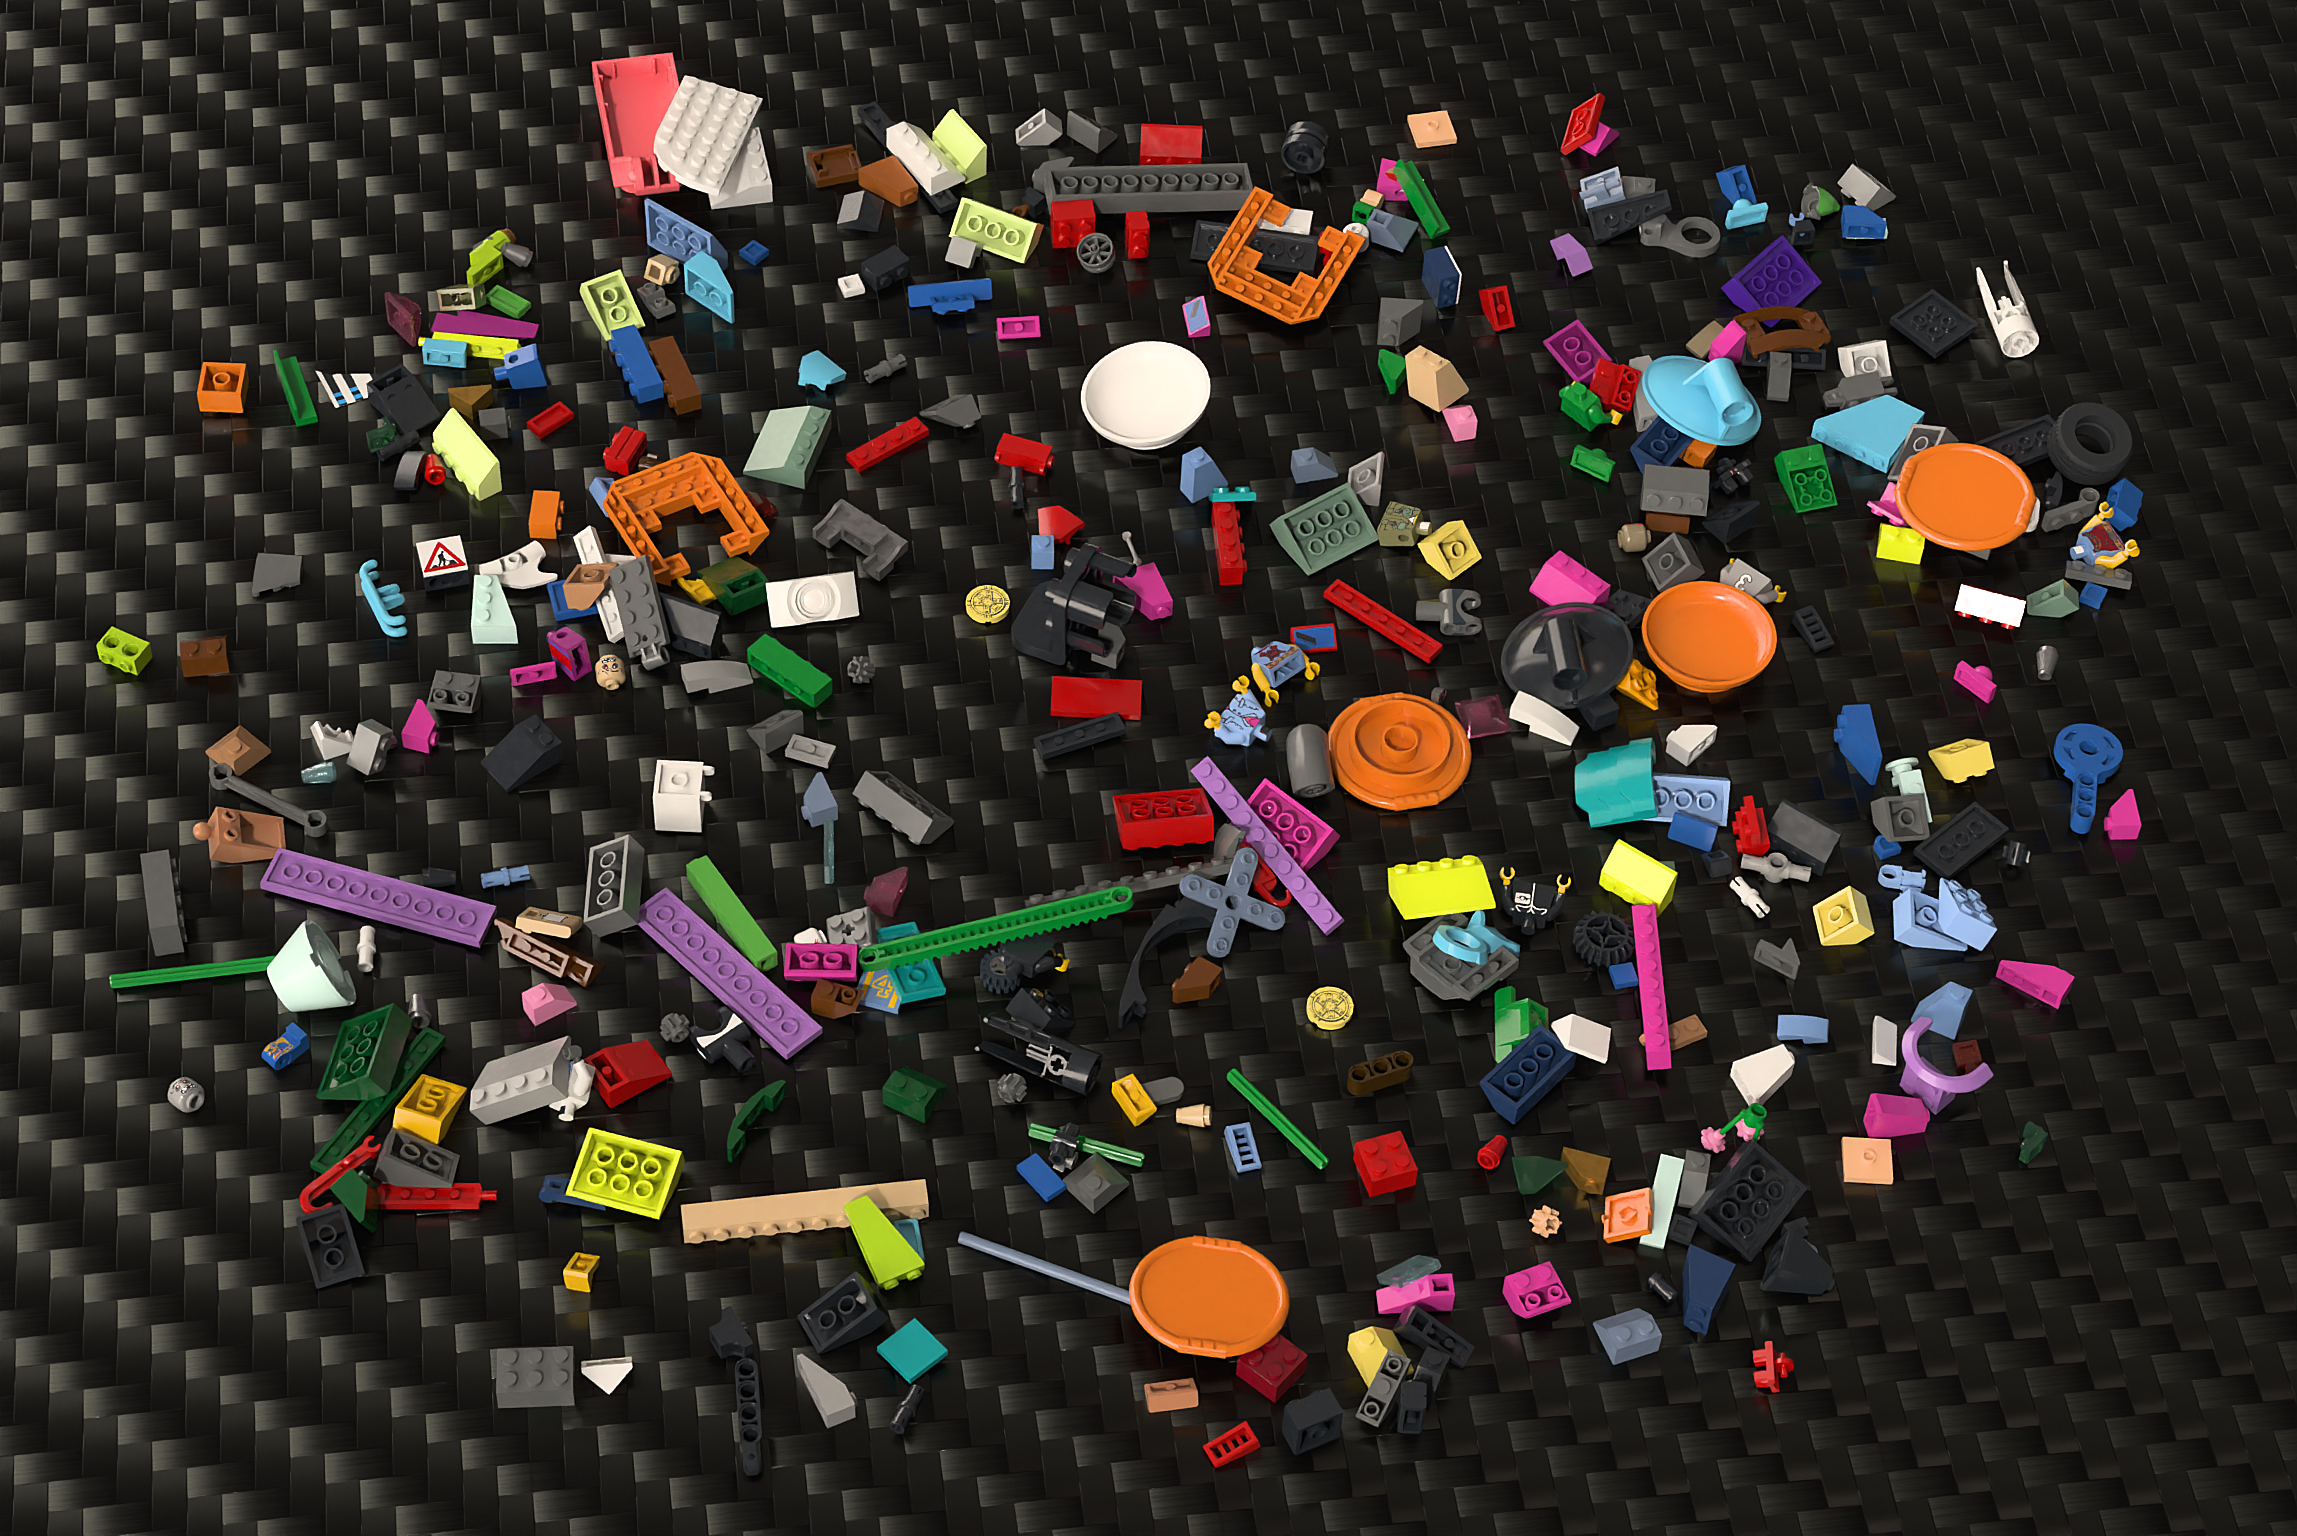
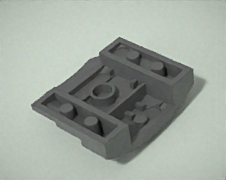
M1462 913L1439 915L1403 943L1404 949L1411 957L1410 973L1443 1000L1463 998L1470 1001L1498 980L1502 981L1518 968L1519 959L1503 946L1494 953H1488V962L1482 965L1458 959L1440 950L1432 939L1437 928L1440 925H1450L1466 929L1468 927V918ZM1453 940V941H1455L1456 943H1459V944H1461V945H1463V946L1469 947V946H1467L1466 944H1463V943H1461V942H1459V941Z

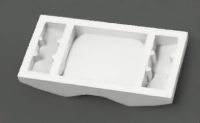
M854 571L765 583L771 627L801 625L859 615Z

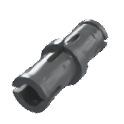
M899 354L887 361L882 360L879 365L864 371V375H869L865 378L869 383H872L881 377H888L892 375V372L906 367V359L903 354Z

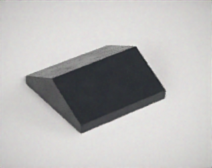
M865 190L844 195L837 227L878 232L885 200Z

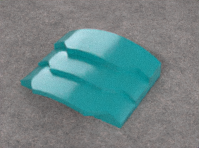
M1653 738L1630 741L1629 745L1612 747L1607 751L1588 753L1587 759L1575 767L1576 803L1581 809L1589 813L1591 828L1658 817V800L1653 788V764L1656 763Z

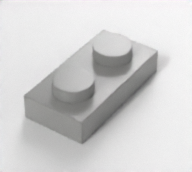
M793 734L785 750V756L828 768L836 753V746Z

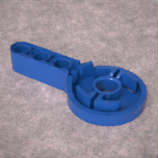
M2074 724L2064 728L2058 734L2054 745V756L2058 764L2065 770L2064 775L2073 781L2070 827L2076 833L2085 834L2090 831L2095 815L2097 784L2104 783L2107 777L2113 775L2118 770L2123 757V749L2119 740L2108 730L2092 724ZM2082 751L2090 752V753H2092L2093 755L2085 754V753L2082 752Z

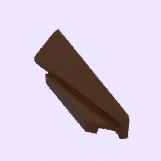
M499 918L494 921V924L499 927L503 938L501 940L503 949L560 978L568 975L580 985L587 987L605 965L594 958L533 931L531 934L525 933L522 929L515 928L516 923L508 919Z

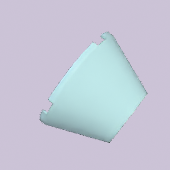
M308 920L304 921L267 967L268 977L276 994L292 1012L350 1006L356 1001V992L348 970L343 972L338 961L341 956L337 949L315 922L310 921L308 923Z

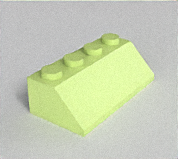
M962 197L949 237L960 236L983 244L982 249L1025 264L1038 244L1044 225Z
M454 408L450 409L433 432V449L438 455L441 454L447 467L455 471L458 480L466 484L471 495L474 494L481 501L502 490L499 461Z

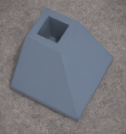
M1374 209L1367 221L1366 227L1369 231V241L1403 252L1418 228L1419 223L1383 210Z

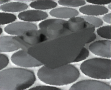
M1388 1349L1355 1417L1379 1428L1392 1410L1400 1394L1401 1383L1406 1379L1411 1359Z

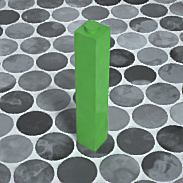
M705 855L699 859H694L687 864V879L744 958L761 973L777 966L776 949L708 856Z

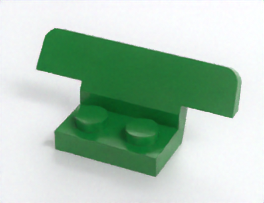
M1512 986L1498 989L1495 992V1056L1497 1064L1540 1024L1549 1030L1548 1008L1529 998L1516 1001V988Z

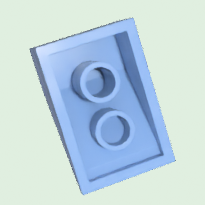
M1908 889L1893 901L1894 940L1912 947L1967 950L1966 943L1943 932L1938 922V899L1913 889Z

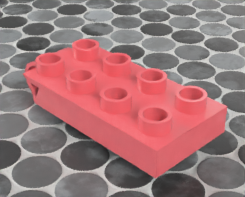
M665 53L592 62L593 82L614 188L622 187L624 191L635 193L636 196L679 191V187L684 184L676 181V176L669 171L665 172L658 163L657 155L654 154L655 135L679 88L673 54Z

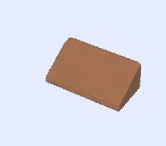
M1193 1378L1144 1385L1147 1405L1151 1413L1198 1406V1390Z

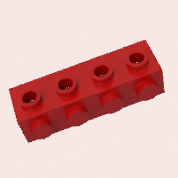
M1234 501L1213 502L1211 520L1220 585L1242 584L1243 573L1247 572L1246 559H1242V556H1244V543H1240L1242 527L1237 524L1240 523V512L1235 510Z

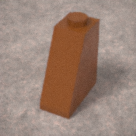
M895 155L858 169L860 186L897 206L902 207L918 200V184Z

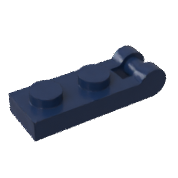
M553 1175L547 1176L543 1183L544 1187L541 1188L539 1198L543 1202L555 1200L606 1210L607 1207L566 1195L571 1180L568 1178Z

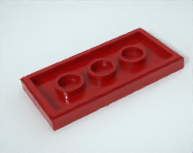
M1053 676L1051 716L1099 718L1117 712L1120 719L1140 720L1142 681Z

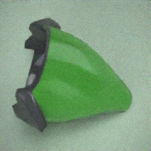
M1812 182L1804 188L1801 211L1805 217L1820 220L1822 216L1840 210L1837 200L1826 190L1814 186Z

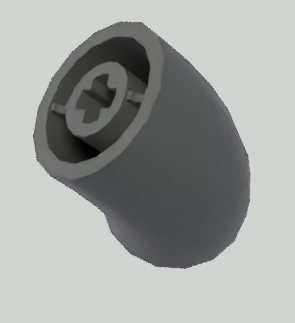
M1312 724L1295 727L1288 734L1286 740L1287 761L1293 796L1296 798H1312L1332 791L1335 788L1330 762L1327 734L1320 727Z

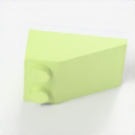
M621 270L581 284L579 292L606 341L611 340V330L635 324L637 330L645 327Z

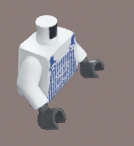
M577 1045L568 1046L562 1050L563 1057L566 1060L573 1059L569 1066L568 1098L549 1104L551 1108L560 1111L559 1118L564 1121L573 1120L574 1111L588 1102L595 1073V1067L586 1064L584 1060L580 1059L582 1051Z

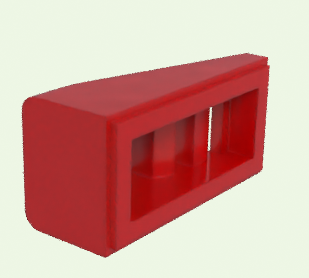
M1247 1421L1203 1446L1215 1468L1261 1447ZM1245 1435L1248 1441L1244 1443L1241 1436ZM1236 1439L1239 1447L1235 1448L1231 1442L1232 1440ZM1227 1443L1231 1451L1226 1453L1222 1445ZM1215 1448H1218L1222 1454V1457L1219 1459L1213 1451Z

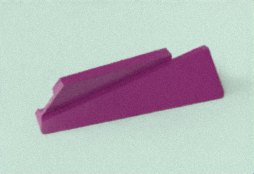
M460 310L458 316L438 312L431 331L490 335L522 341L526 338H535L539 324Z

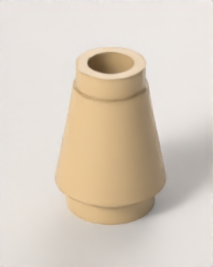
M1200 1104L1177 1108V1123L1205 1128L1206 1125H1211L1212 1123L1211 1106Z

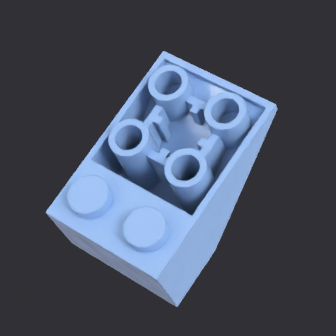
M1941 878L1938 922L1943 932L1982 951L1997 931V928L1993 922V917L1986 910L1987 906L1980 899L1981 895L1973 889L1966 890L1954 880L1948 881Z

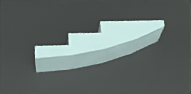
M1661 1154L1652 1189L1654 1192L1652 1234L1641 1236L1640 1244L1660 1249L1664 1248L1684 1159Z

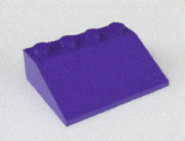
M1782 235L1732 277L1721 289L1735 305L1746 312L1772 306L1795 307L1822 282ZM1772 319L1762 322L1770 328H1772L1781 319Z

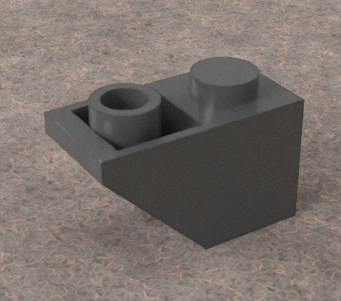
M1106 622L1103 629H1099L1098 636L1112 641L1113 649L1108 657L1103 658L1092 654L1091 660L1116 669L1125 654L1126 639L1119 626Z

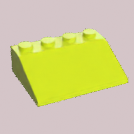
M1467 855L1462 857V859L1444 858L1440 862L1430 863L1428 861H1421L1416 865L1398 864L1393 868H1388L1389 894L1405 920L1496 908L1484 866L1478 857Z
M589 1127L566 1195L660 1219L678 1184L685 1164L682 1151Z

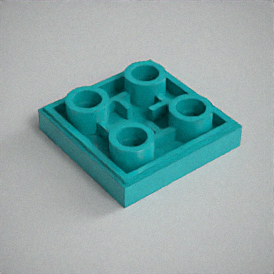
M1248 486L1235 487V491H1229L1227 487H1215L1214 492L1209 493V501H1256V493L1251 491V488Z
M915 1318L877 1346V1352L909 1383H912L948 1355V1350Z

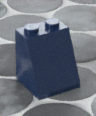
M1691 1244L1688 1248L1682 1272L1683 1325L1689 1327L1692 1331L1701 1332L1706 1335L1729 1291L1736 1264Z

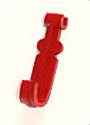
M374 1136L366 1137L363 1145L305 1187L300 1195V1206L305 1214L332 1207L333 1204L331 1202L320 1208L313 1207L311 1203L330 1189L329 1187L351 1168L355 1170L368 1159H374L379 1155L380 1143L374 1148H370L374 1144Z

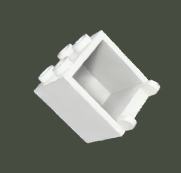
M657 760L653 792L655 830L702 832L705 801L712 799V794L705 792L704 775H713L715 772L714 767L704 766L703 762Z

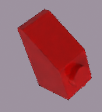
M1495 286L1479 290L1483 312L1494 331L1514 327L1515 323L1507 286Z

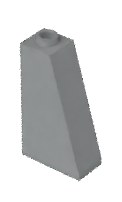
M1649 355L1629 360V367L1642 371L1632 403L1638 432L1645 431L1658 416L1649 404L1642 387L1643 374L1649 364L1653 362Z

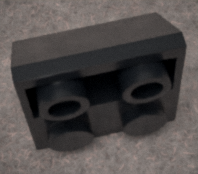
M1021 988L1006 1008L1019 1024L1037 1028L1051 1035L1057 1036L1076 1022L1070 1015L1071 1011L1064 1005H1061L1056 1000V995L1048 989Z

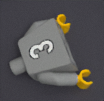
M1731 558L1730 563L1721 570L1720 583L1744 591L1761 605L1772 601L1782 602L1787 592H1779L1781 588L1779 585H1776L1774 590H1772L1771 579L1738 558L1736 561Z

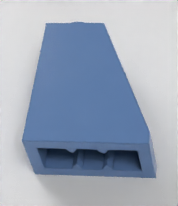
M1201 447L1182 456L1180 490L1192 503L1209 496L1210 492H1214L1215 487L1228 486V482L1214 461Z
M1950 981L1919 1002L1911 1022L1914 1023L1920 1017L1930 1018L1933 1023L1929 1030L1954 1040L1963 1023L1973 990Z

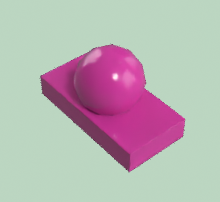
M1962 660L1957 665L1954 679L1986 703L1992 701L1997 685L1991 682L1993 680L1992 671L1986 666L1972 668Z

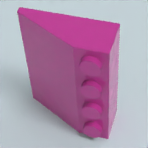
M1266 778L1247 800L1248 805L1305 873L1328 853L1340 837L1333 828ZM1244 836L1241 843L1247 846L1251 845Z

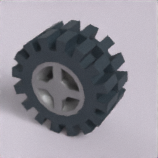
M998 949V953L995 950L990 951V955L988 953L985 954L984 959L982 958L980 980L985 988L989 986V991L991 992L996 989V993L1000 994V991L1004 990L1005 994L1009 993V988L1012 991L1015 990L1016 986H1019L1020 981H1022V974L1016 980L1006 976L1005 971L1008 967L1004 965V956L1000 953V949Z

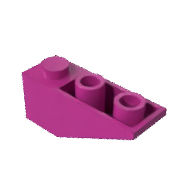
M1452 1274L1425 1275L1377 1290L1379 1314L1402 1313L1404 1309L1417 1305L1425 1312L1452 1310L1455 1297Z

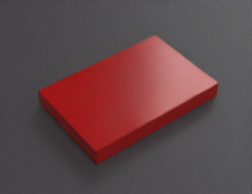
M1601 93L1572 110L1561 146V152L1564 155L1594 138L1605 96Z

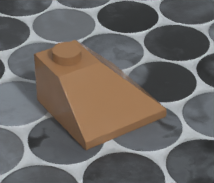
M619 563L577 564L562 585L568 609H588L610 581L609 570L618 567Z
M241 725L206 750V754L218 764L229 765L233 775L236 777L242 775L271 753V750Z

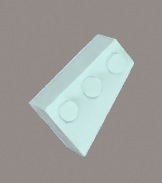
M497 575L474 576L471 620L473 644L518 643L516 625Z

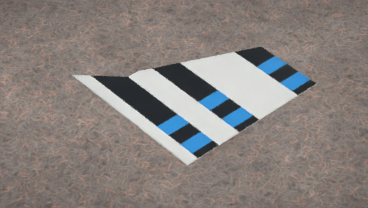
M316 371L335 408L368 398L366 383L380 376L379 374L329 375Z

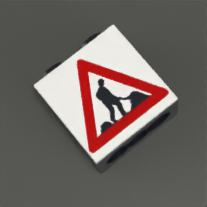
M460 535L416 543L418 561L426 592L470 584Z

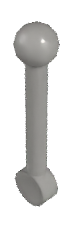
M1124 532L1122 538L1127 541L1134 558L1133 563L1136 566H1140L1142 560L1138 558L1130 540L1131 533Z

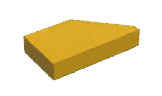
M683 577L677 578L679 586L697 605L705 606L717 599L703 580L691 581L684 580Z

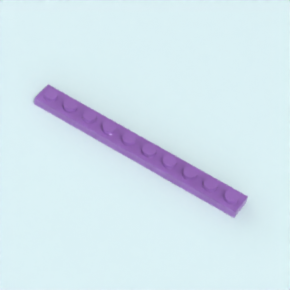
M1207 756L1191 770L1193 775L1235 826L1241 827V830L1245 831V838L1326 935H1329L1345 920L1214 762Z

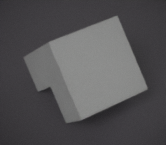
M952 236L945 261L972 269L976 256L980 257L983 244L960 236Z

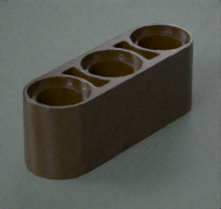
M1402 1050L1352 1066L1348 1073V1091L1358 1096L1408 1080L1411 1077L1413 1056L1409 1052Z

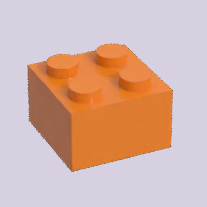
M203 362L197 390L200 411L243 413L249 384L246 364Z

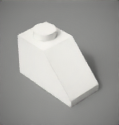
M1682 725L1677 731L1673 730L1666 739L1668 742L1666 752L1685 766H1688L1715 741L1718 727L1715 725Z

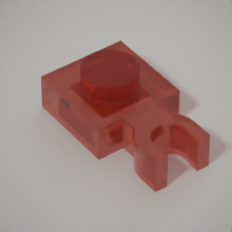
M1976 1040L1953 1043L1952 1050L1957 1067H1965L1966 1072L1964 1075L1977 1069L1976 1065H1981L1982 1058Z

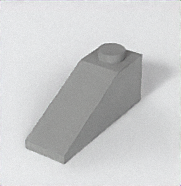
M803 1354L797 1355L798 1370L827 1428L855 1418V1407L858 1406L854 1393H849L844 1383Z

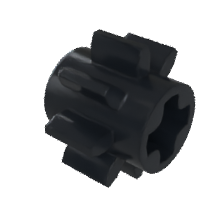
M2010 841L2009 846L2004 845L2002 856L2006 857L2005 863L2022 867L2023 861L2029 862L2031 851H2026L2027 844Z

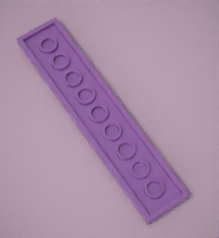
M278 848L260 882L261 889L479 948L497 913V907L494 905Z
M664 888L640 906L638 925L786 1060L822 1034V1027L670 890Z

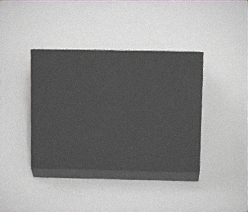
M1069 110L1067 135L1097 154L1117 138V134L1088 116Z
M783 710L747 729V732L763 752L768 754L790 742L793 734L799 736L804 734L803 713L801 710Z

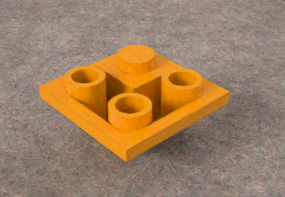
M1633 658L1627 675L1616 689L1653 710L1658 709L1656 676L1652 670H1648L1638 660Z

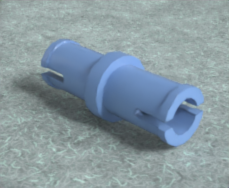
M527 865L511 869L504 867L501 868V871L482 873L483 888L502 884L509 886L512 882L530 880L528 875L529 869Z

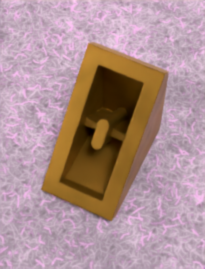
M491 385L448 388L450 406L473 420L479 415L478 410H485L493 403Z

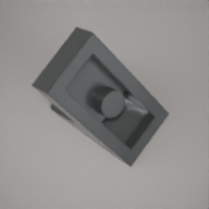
M1789 938L1782 949L1762 939L1759 941L1754 959L1795 980L1798 975L1800 961L1792 939Z

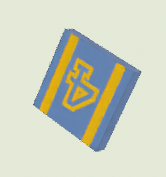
M886 970L863 971L857 989L864 990L860 1004L898 1014L902 1004L897 997Z

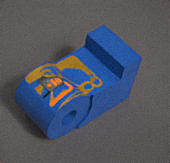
M292 1022L286 1027V1032L281 1037L265 1047L262 1052V1058L275 1070L284 1068L310 1048L307 1034Z

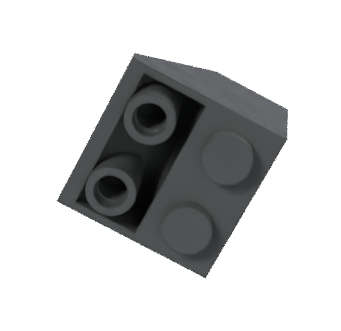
M436 670L427 708L465 713L477 711L483 694L481 675Z

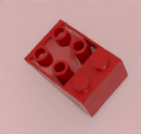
M648 1040L604 1048L584 1059L586 1064L595 1067L592 1084L610 1108L672 1076L671 1070Z

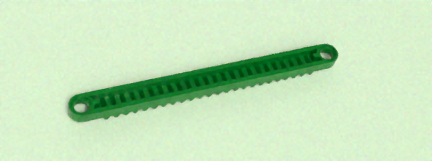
M1118 886L868 946L859 951L857 960L860 968L866 972L885 968L895 970L896 966L899 965L903 968L906 963L914 965L915 961L923 963L924 959L932 961L933 957L941 959L944 954L949 957L952 952L960 954L961 950L969 952L970 948L978 950L981 945L986 948L990 943L995 946L998 941L1005 943L1007 939L1015 941L1016 937L1024 939L1025 935L1032 937L1036 932L1041 935L1044 930L1051 932L1053 928L1060 930L1062 926L1070 928L1071 924L1078 926L1082 921L1087 924L1090 919L1093 921H1097L1099 917L1106 919L1108 915L1123 912L1133 907L1134 896L1129 887ZM1120 896L1128 897L1123 902L1116 901V899ZM869 956L876 957L872 962H864L865 958Z

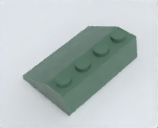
M815 406L770 410L743 470V474L805 489L832 428L831 410Z
M1348 482L1278 517L1270 524L1280 545L1308 576L1379 540L1374 527Z

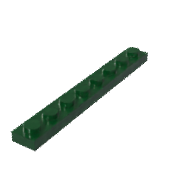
M426 1026L400 1056L397 1071L393 1076L388 1094L372 1100H363L310 1162L311 1168L324 1174L355 1151L446 1043V1037Z

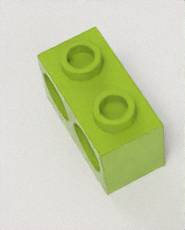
M111 627L96 645L100 660L106 664L117 666L124 672H130L138 675L152 658L149 642L114 627Z

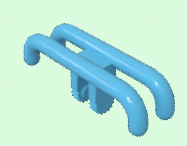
M369 560L361 566L359 571L362 580V590L382 630L392 637L404 636L407 634L406 627L393 628L390 625L404 624L406 618L402 615L390 616L387 610L402 605L405 598L403 594H399L400 588L397 584L387 585L378 589L375 588L372 581L379 578V573L377 571L368 572L376 568L378 563L376 560Z

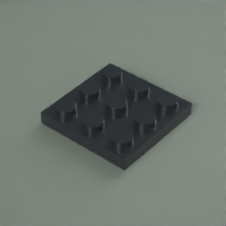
M1933 289L1890 318L1889 324L1934 358L1940 356L1978 328L1976 321Z

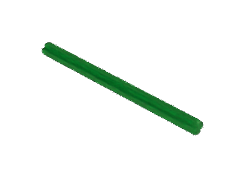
M276 955L110 975L111 988H122L267 971V967Z

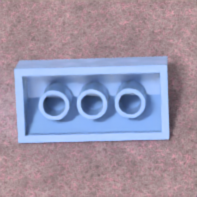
M1653 772V788L1658 800V817L1643 820L1672 822L1674 813L1678 812L1713 825H1727L1730 780L1728 778Z

